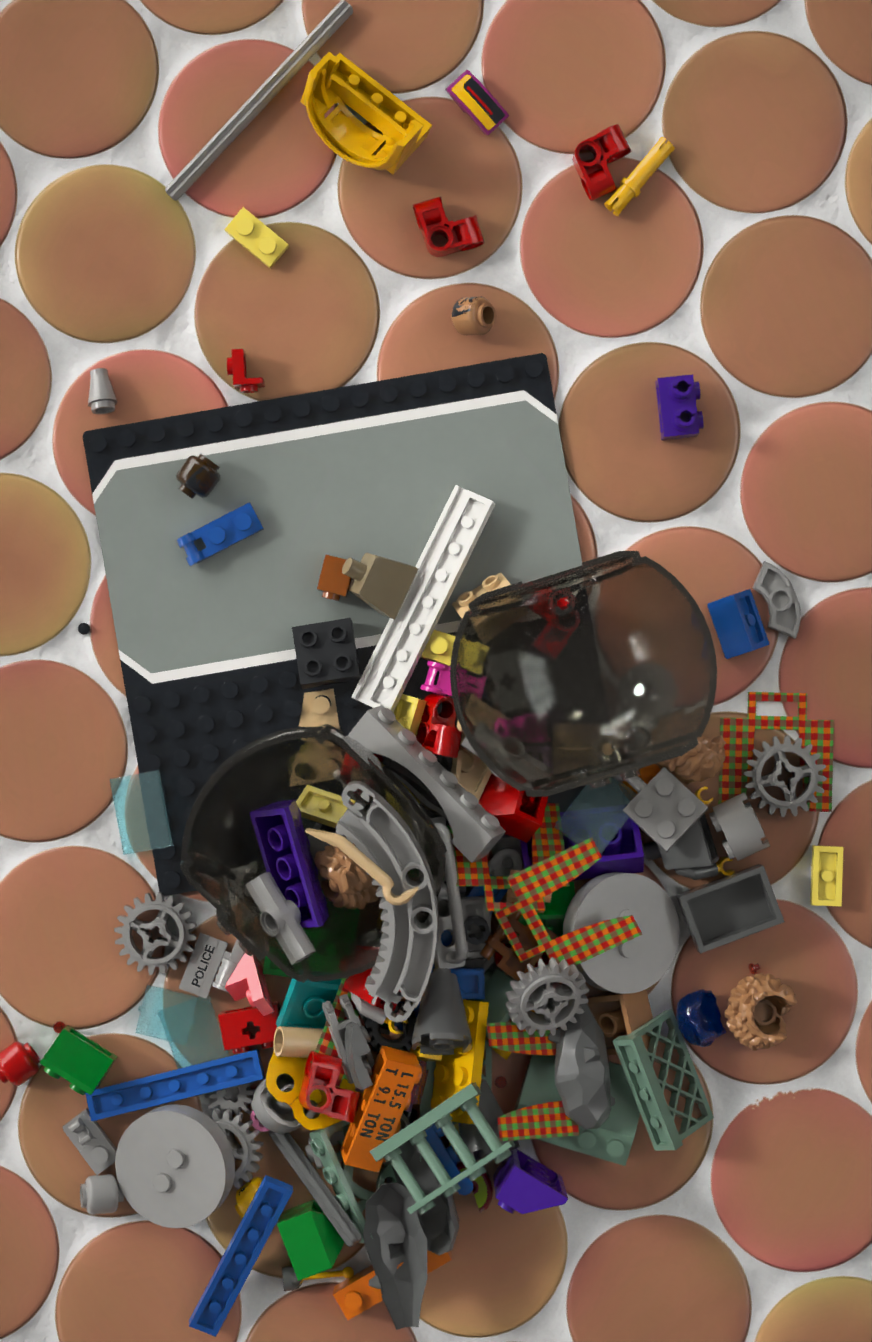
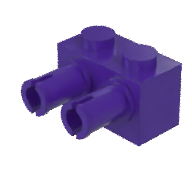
M693 374L657 378L655 386L661 440L697 437L699 429L704 428L702 411H697L696 400L700 399L699 382H694Z

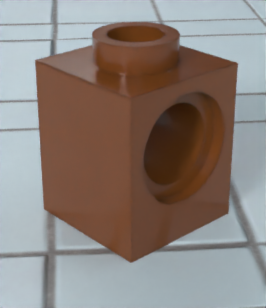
M325 555L317 590L323 592V598L339 601L340 596L347 598L352 578L342 573L346 559Z

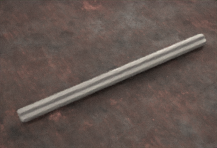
M341 0L168 184L165 191L173 200L177 201L353 14V8L348 2Z

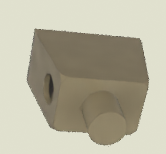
M365 553L361 562L348 558L342 568L344 575L353 578L349 585V591L378 613L394 620L418 571V568L370 553Z

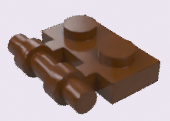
M516 911L506 917L513 930L519 934L517 937L524 950L527 951L539 944L528 924L524 926L518 922L522 913L521 911ZM499 925L492 936L489 935L488 939L484 942L486 945L479 954L489 961L495 951L503 957L496 967L515 981H519L520 978L517 972L521 971L526 974L528 972L527 964L530 963L534 967L543 953L520 962L512 945L508 948L502 944L506 934L501 925ZM545 927L551 940H553L556 934Z

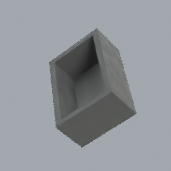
M761 864L676 895L696 950L700 954L785 922L765 868Z

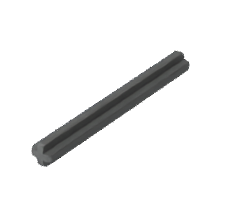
M269 1130V1136L348 1247L357 1245L362 1239V1234L291 1134H278Z

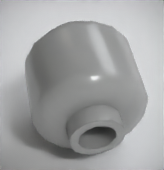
M112 1174L89 1176L86 1178L85 1184H80L81 1208H86L87 1212L91 1215L114 1213L117 1211L118 1203L124 1202V1195L117 1183L116 1177Z

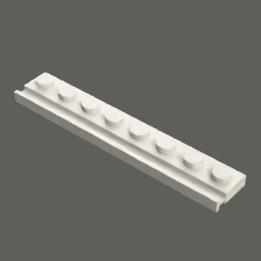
M455 485L415 566L418 568V571L395 620L389 619L353 692L352 698L372 708L383 705L394 712L495 507V503L492 500Z

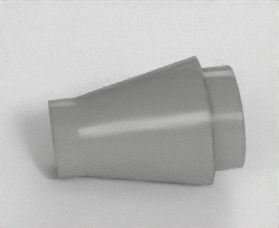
M104 368L91 370L88 406L91 407L94 414L114 412L117 399L108 376V370Z

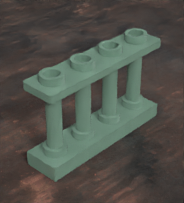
M476 1082L469 1084L370 1151L376 1162L385 1159L387 1163L390 1162L413 1197L416 1203L407 1209L409 1214L416 1211L420 1215L424 1214L436 1206L433 1202L435 1198L441 1194L448 1198L461 1189L458 1184L467 1177L471 1181L475 1180L486 1172L484 1168L486 1164L492 1160L499 1164L512 1155L509 1149L515 1146L514 1142L510 1140L502 1145L476 1104L478 1103L476 1096L482 1093ZM459 1108L463 1112L466 1111L492 1151V1153L478 1162L451 1122L453 1118L450 1114ZM433 1125L437 1129H442L467 1168L453 1179H451L426 1139L428 1135L425 1131ZM409 1141L412 1146L416 1145L441 1184V1187L427 1196L400 1155L402 1154L400 1147Z

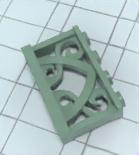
M340 1121L329 1127L310 1132V1145L314 1154L320 1158L323 1164L322 1172L324 1178L332 1185L336 1194L335 1198L362 1234V1239L359 1243H364L365 1219L362 1212L365 1209L366 1201L375 1192L364 1189L352 1181L354 1167L345 1165L341 1151L336 1153L331 1145V1136L335 1132L346 1134L349 1128L346 1125L351 1123ZM339 1140L336 1142H338L342 1146L343 1140ZM390 1162L384 1163L385 1167L380 1171L377 1178L376 1190L384 1184L387 1177H390L392 1183L397 1182Z

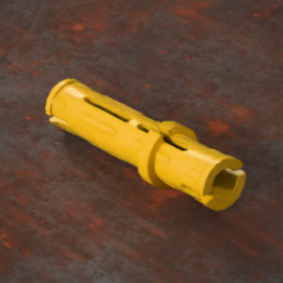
M659 138V141L627 178H622L619 182V188L604 203L610 212L614 210V215L619 216L620 212L632 198H637L640 195V189L675 150L670 141L665 143L666 138Z

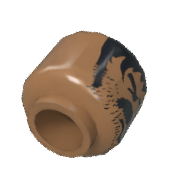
M463 297L455 303L451 319L457 332L462 335H484L490 331L495 323L496 312L490 301L485 297Z

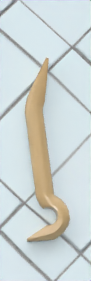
M306 828V833L338 847L382 885L383 896L390 904H406L418 891L419 887L417 886L403 892L401 895H394L391 890L394 886L392 878L344 836L328 831Z

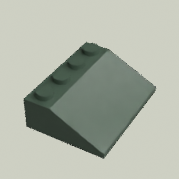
M531 1055L514 1111L536 1104L562 1101L555 1085L556 1055ZM609 1061L611 1096L615 1098V1104L611 1106L609 1118L598 1129L585 1130L578 1125L579 1136L539 1138L537 1140L626 1166L635 1137L640 1111L622 1065Z

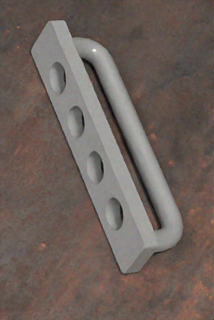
M444 817L415 821L417 841L427 859L431 874L433 875L436 870H440L443 873L448 896L437 897V903L440 900H444L447 903L448 911L443 917L439 915V933L434 959L435 969L461 967L465 965L467 941L459 886H456L458 878L454 848L451 842L452 836L446 826V819ZM432 840L437 841L440 846V851L435 857L431 856L428 851L429 843ZM427 912L428 921L430 922L432 921V916ZM444 930H449L452 934V942L447 947L441 942V934Z

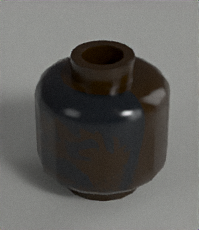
M202 454L198 457L194 455L188 457L176 474L177 480L181 483L178 489L192 499L196 495L202 498L207 497L220 480V474L217 471L220 467Z

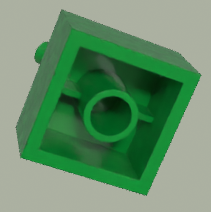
M315 1200L283 1211L277 1221V1227L298 1281L333 1267L345 1242Z

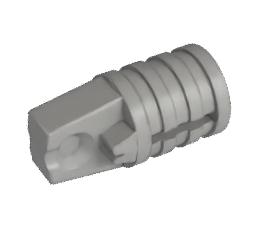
M237 939L232 953L224 952L218 974H216V979L212 983L213 987L228 992L225 985L245 954L248 942Z

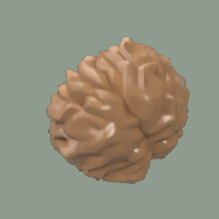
M690 709L666 717L662 720L659 728L653 732L654 750L652 754L656 763L672 772L679 781L684 782L686 785L713 778L723 768L722 763L725 761V749L723 747L726 744L722 735L710 740L705 738L704 735L699 734L698 729L690 721L693 715Z
M327 845L324 851H318L315 854L314 861L317 868L320 869L321 877L327 879L321 881L324 896L328 897V900L333 902L335 907L365 909L369 903L378 901L379 897L376 896V892L379 886L372 885L373 878L367 875L360 866L338 847Z
M764 973L755 974L754 977H744L739 981L737 988H733L730 992L729 1004L724 1012L725 1018L728 1019L726 1025L729 1027L730 1032L734 1034V1038L740 1041V1044L748 1046L754 1051L759 1048L769 1049L787 1039L786 1023L782 1015L787 1014L791 1007L797 1004V999L792 988L781 984V979H775L772 974L767 973L764 975Z

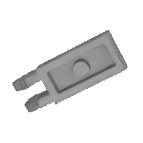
M344 994L339 996L347 1019L338 1022L334 1007L330 1001L322 1003V1007L330 1025L328 1028L338 1056L342 1059V1067L347 1081L352 1084L353 1080L349 1072L345 1053L346 1024L350 1022L358 1023L359 1026L362 1025L359 1017L355 1015L349 997ZM369 1052L361 1056V1059L365 1058L372 1069L375 1061L372 1053Z

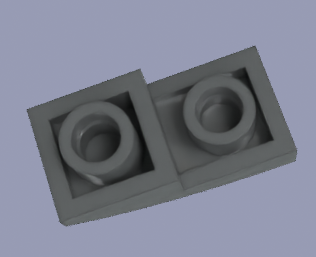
M350 1022L346 1024L345 1029L347 1064L355 1087L364 1090L373 1085L370 1076L373 1075L372 1069L365 1058L361 1059V1056L371 1052L368 1045L371 1039L363 1025L359 1026L358 1023Z

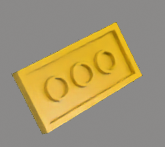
M463 1000L472 1036V1049L462 1053V1047L454 1049V1055H442V1060L436 1061L431 1110L471 1083L476 1082L480 1089L489 1002ZM480 1094L476 1096V1099L478 1100V1103H476L477 1106H479ZM461 1108L450 1114L453 1118L451 1121L474 1124L466 1111L463 1112Z

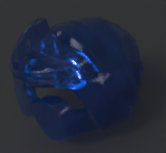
M702 989L689 993L677 1003L676 1018L681 1034L689 1043L700 1047L711 1046L715 1039L726 1033V1029L723 1027L720 1019L721 1013L716 1003L717 998L710 990Z

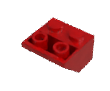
M491 773L479 799V804L498 819L500 826L506 831L505 834L527 843L542 825L553 778L549 777L537 794L511 777L503 779Z

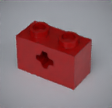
M279 1001L272 1002L274 1012L265 1016L261 1014L257 1007L252 1008L251 1006L220 1012L218 1018L224 1051L232 1049L233 1054L250 1051V1046L261 1044L262 1048L273 1047L274 1034L277 1029L276 1021L280 1013ZM249 1022H253L254 1026H260L255 1036L252 1035L251 1031H245Z

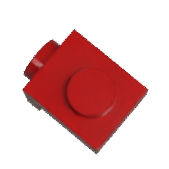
M231 349L232 357L227 358V374L233 375L235 389H240L241 393H256L258 388L265 387L262 377L247 378L246 353L244 349Z

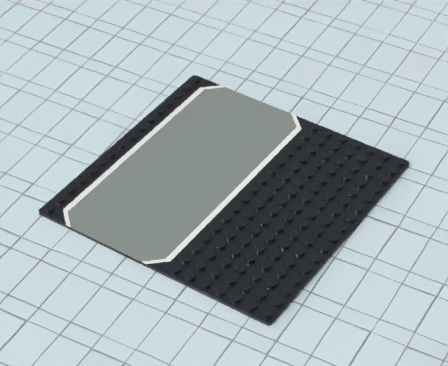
M539 353L106 427L83 433L159 892H162L163 896L230 885L227 869L256 863L259 875L267 872L250 816L251 811L278 801L294 799L297 801L306 785L342 796L345 786L339 778L289 785L295 747H301L307 741L306 733L298 729L304 693L334 688L344 755L347 747L356 745L348 736L366 711L373 708L352 698L359 680L330 683L302 689L292 627L351 618L360 676H362L390 618L375 611L350 591H348L347 598L340 596L339 601L323 598V592L318 591L317 586L325 555L346 560L353 558L361 562L363 555L370 553L415 567L455 485L492 500L495 503V507L434 630L477 643L452 606V603L461 594L477 588L487 577L502 573L518 592L520 600L524 605L542 580L579 610L581 615L580 623L554 661L530 644L548 620H544L525 605L524 607L527 610L525 614L478 643L487 647L484 656L520 647L534 706L499 715L512 721V718L524 715L548 714L546 732L547 738L550 739V744H521L523 748L552 749V726L554 724L610 725L551 379L545 354ZM202 454L220 467L217 470L220 474V480L207 497L202 498L196 495L192 499L178 489L181 483L177 480L176 474L188 457L192 455L198 457ZM250 502L264 529L190 567L186 560L188 556L184 548H180L176 540ZM202 538L194 542L198 551L206 548ZM570 609L562 610L559 614L560 623L564 626L574 624L576 620L575 613ZM420 657L403 694L424 700L430 694H436L420 689L421 685L425 684L429 669L427 661L430 660ZM481 667L478 676L460 670V674L474 678L478 676L483 677ZM437 671V674H436V677H435V681H434V685L437 684L438 677H439V674H440L439 671ZM506 673L502 674V679L498 681V685L504 686L506 691L510 690V685L514 683L513 677L508 678ZM483 679L477 701L491 709L487 694L492 692L490 680L484 681ZM462 683L458 684L459 686L472 689V686ZM454 694V696L449 697L453 698L456 702V717H458L461 695ZM319 695V696H317V697L322 696V697L327 698V699L329 700L330 707H331V701H330V699H329L327 696H325V695ZM442 702L438 705V714L442 711ZM329 724L322 725V726H329V727H331V728L334 730V734H335V736H336V730H335V728H334L332 725H329ZM612 737V749H614V759H616L615 748H614L613 737ZM334 753L328 754V755H333V756L337 757V759H338V761H339V767H340V765H341V759H340V757H339L337 754H334ZM434 754L438 762L442 759L447 760L449 769H452L453 758ZM381 755L383 763L377 781L365 784L389 803L385 777L393 776L388 771L392 759ZM538 755V763L541 765L542 755ZM305 758L297 760L294 764L296 774L299 776L308 775L312 770L311 762ZM611 775V783L609 785L551 783L547 803H559V811L561 813L624 805L623 794L618 787L620 781ZM357 789L355 792L361 801L366 804L365 807L369 809L374 798L370 796V800L367 802L361 797L363 791ZM420 803L423 819L440 817L427 810ZM301 817L304 831L306 828L313 829L316 822Z

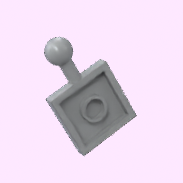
M618 757L614 759L610 765V773L613 778L628 782L638 792L623 809V812L664 851L668 852L708 810V807L665 767L646 784L633 772L634 766L628 758Z

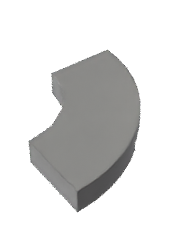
M764 561L752 589L761 594L768 604L770 617L767 627L796 639L801 618L800 604L789 579L778 568Z

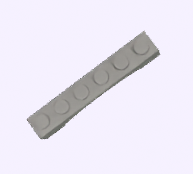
M383 705L367 710L348 736L367 756L380 754L407 768L426 785L447 816L454 836L451 842L471 863L485 857L506 832L500 826L498 819L488 813L479 804L478 799L458 783L456 776L446 771L437 761L436 756L431 751L426 750L416 740L414 733L405 729L396 720V716L391 710Z

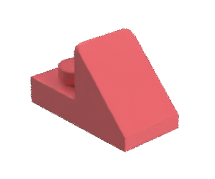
M249 950L243 955L227 981L225 988L235 1001L247 997L251 1007H257L261 1014L265 1016L273 1013L274 1008L265 975L263 974L262 964L252 950Z

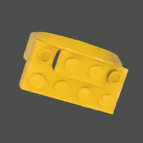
M328 52L309 72L300 102L306 106L310 122L322 141L346 161L370 169H386L393 175L427 138L432 124L340 52L336 57ZM339 103L337 107L325 118V114L327 113V111L334 104ZM345 105L352 108L360 116H362L374 127L380 130L382 134L372 130L371 128L363 124L349 111V109Z

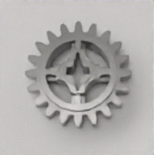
M789 735L784 737L783 744H780L777 736H774L772 739L773 746L771 747L767 742L762 741L763 752L756 749L752 750L753 754L757 757L756 761L746 760V763L752 766L753 770L743 773L745 776L752 777V781L745 784L746 788L755 789L749 796L750 799L760 797L761 800L757 807L761 809L766 804H769L768 814L771 815L775 812L776 808H779L781 817H785L787 809H790L793 816H797L798 806L806 812L809 811L806 802L809 800L813 803H818L813 793H824V789L817 784L827 780L825 776L818 775V771L823 770L826 766L823 764L816 765L815 763L821 754H809L813 746L812 744H808L802 749V738H797L792 745ZM785 752L798 755L806 765L800 767L792 766L788 759H786ZM774 755L775 766L773 771L765 776H761L765 762ZM782 765L787 772H792L793 777L788 778V788L784 781L777 779V776L782 774ZM809 776L805 790L796 797L795 787L797 782L803 777ZM778 786L782 793H784L785 800H777L771 797L764 787Z
M162 892L157 894L155 900L152 899L150 893H146L145 903L138 897L134 898L135 908L130 905L124 906L128 916L119 915L117 917L124 926L114 928L115 932L122 934L121 938L114 941L115 944H124L125 946L119 955L130 954L127 965L137 961L138 972L146 965L148 966L149 975L154 974L156 967H159L160 972L165 974L167 964L173 970H176L178 968L176 959L182 962L187 961L183 951L192 952L194 950V947L188 944V941L197 939V935L189 933L190 929L197 926L194 922H187L192 912H181L185 904L184 902L174 906L173 895L166 902L163 901ZM160 910L154 921L148 922L137 919L145 911ZM170 915L178 925L179 937L175 936L168 927ZM158 926L160 928L159 933L164 938L151 939L152 933L148 929L152 930ZM133 930L137 931L143 939L142 951L138 949L134 942ZM163 945L175 948L166 956L152 957L154 950L158 946Z
M551 957L548 965H545L543 960L539 959L538 967L535 968L530 963L527 964L528 972L525 974L518 971L517 975L520 980L510 981L509 983L513 990L505 993L509 1000L505 1003V1006L509 1011L508 1014L512 1022L516 1023L520 1031L526 1029L530 1036L535 1030H537L540 1037L544 1036L546 1030H549L554 1036L558 1027L566 1031V1023L568 1021L572 1023L577 1022L574 1014L584 1013L580 1004H586L589 1001L585 995L589 992L585 984V978L574 964L569 966L565 959L558 964L555 958Z
M219 1108L213 1110L212 1116L208 1111H205L204 1113L213 1119L226 1135L233 1151L234 1161L236 1159L242 1160L240 1167L235 1170L233 1185L239 1189L243 1186V1180L249 1182L253 1178L251 1172L256 1173L260 1169V1166L254 1162L260 1161L264 1156L260 1152H256L257 1149L264 1145L263 1142L254 1140L260 1131L249 1130L253 1123L252 1120L242 1123V1112L233 1118L231 1108H228L223 1116ZM234 1134L239 1138L242 1145L235 1140Z

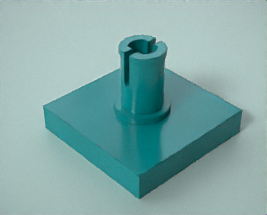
M294 973L276 1021L277 1027L324 1029L327 1019L322 1003L330 1001L333 1005L342 979Z

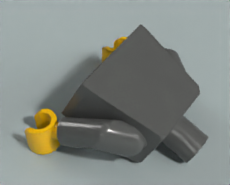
M701 787L695 791L694 795L707 805L713 801V798L707 801L702 800L700 793L708 789V787ZM705 813L668 852L664 851L655 841L646 843L643 846L644 854L648 861L662 858L666 870L674 869L677 875L693 880L717 876L718 872L730 876L735 871L732 869L724 871L723 864L726 861H733V859L718 857Z

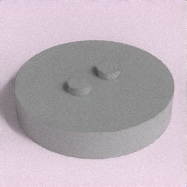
M621 872L602 874L584 884L574 895L567 908L563 923V935L598 922L633 915L642 932V935L576 965L578 971L585 978L586 983L594 988L620 994L643 991L654 985L665 975L675 958L680 935L678 915L666 891L648 877Z
M170 1104L152 1109L130 1124L123 1133L116 1151V1175L124 1197L142 1217L163 1227L185 1228L200 1223L225 1202L233 1186L235 1161L226 1135L213 1119L193 1107Z

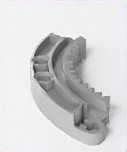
M352 781L345 786L342 793L343 804L348 809L338 821L335 833L342 836L345 835L347 840L352 844L354 843L355 847L392 878L394 886L391 890L394 895H401L407 890L419 887L408 903L392 905L384 898L382 885L375 879L372 880V885L379 886L376 896L382 897L379 908L383 909L381 920L384 921L381 927L383 932L380 941L381 946L371 975L366 979L365 988L372 997L376 995L385 1001L384 1012L389 1020L402 1022L418 1006L433 967L439 933L436 888L424 852L413 832L399 813L368 785L361 781ZM357 789L362 790L361 797L369 802L370 796L374 798L367 814L362 811L366 806L365 803L357 800L355 803L350 801L351 794L348 792L349 790L353 792ZM413 868L419 869L423 872L424 878L420 881H413L408 877L407 872ZM420 911H427L432 916V921L421 923L417 920L416 914ZM404 997L406 999L403 1006L405 1012L399 1010L397 1013H394L391 1002L397 1004Z

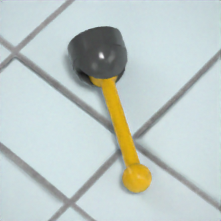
M293 1266L282 1267L284 1291L298 1289L302 1285L303 1280L340 1276L349 1279L354 1275L353 1268L348 1266L343 1270L320 1272L298 1281Z

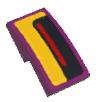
M465 70L445 89L460 109L471 117L485 135H489L510 116L469 70Z

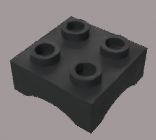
M351 618L292 627L302 689L330 683L360 680L361 676Z

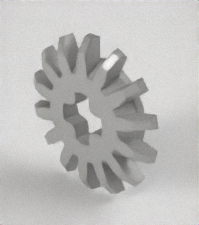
M255 1082L231 1087L232 1089L238 1088L240 1091L237 1094L238 1100L236 1102H233L232 1099L226 1100L224 1098V1095L227 1093L226 1089L205 1094V1098L214 1099V1102L208 1105L209 1109L218 1106L221 1113L231 1108L232 1113H235L236 1116L241 1113V1110L250 1114L252 1111L247 1105L252 1103L251 1095L256 1090H251L250 1085Z

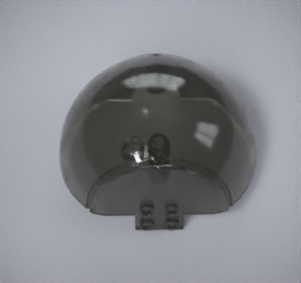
M639 551L614 552L582 562L581 566L524 584L521 581L486 592L468 604L470 611L465 612L453 644L450 665L452 699L459 723L470 745L490 770L507 784L519 791L525 790L526 795L530 797H547L590 784L591 789L611 784L609 778L616 775H621L622 780L641 775L639 768L682 756L699 744L697 738L702 736L709 721L717 687V663L712 636L704 615L688 590L660 564L646 556L641 557ZM562 599L569 601V604H567L568 608L565 610L558 607V603ZM606 743L612 744L614 747V751L610 755H606L603 752L602 748Z
M328 725L325 727L302 726L277 731L258 738L233 753L213 772L200 790L186 821L182 840L180 868L187 881L216 908V923L226 935L232 934L239 940L240 948L247 955L252 956L254 954L260 961L267 956L286 975L302 983L308 979L311 982L346 978L375 966L383 934L381 931L384 921L381 920L383 909L379 908L382 897H379L376 902L369 903L365 909L338 908L333 905V902L328 900V897H325L329 914L325 923L319 927L303 928L316 952L301 962L292 965L276 937L269 936L263 930L260 922L261 912L245 886L251 880L267 872L250 816L251 811L278 801L294 799L297 801L306 785L342 796L343 790L348 783L361 781L381 795L399 813L413 832L429 864L437 898L445 873L446 857L444 853L447 852L445 843L422 806L399 779L368 749L343 731ZM357 789L355 792L349 790L348 792L351 794L350 799L360 800L366 804L362 811L367 814L374 798L370 796V800L367 802L361 797L362 790ZM301 817L304 831L306 828L313 829L316 822ZM413 868L407 872L408 877L413 881H420L424 878L423 872L419 869ZM318 871V879L321 886V881L327 879L321 877V874ZM420 911L416 914V918L419 922L425 923L430 913Z

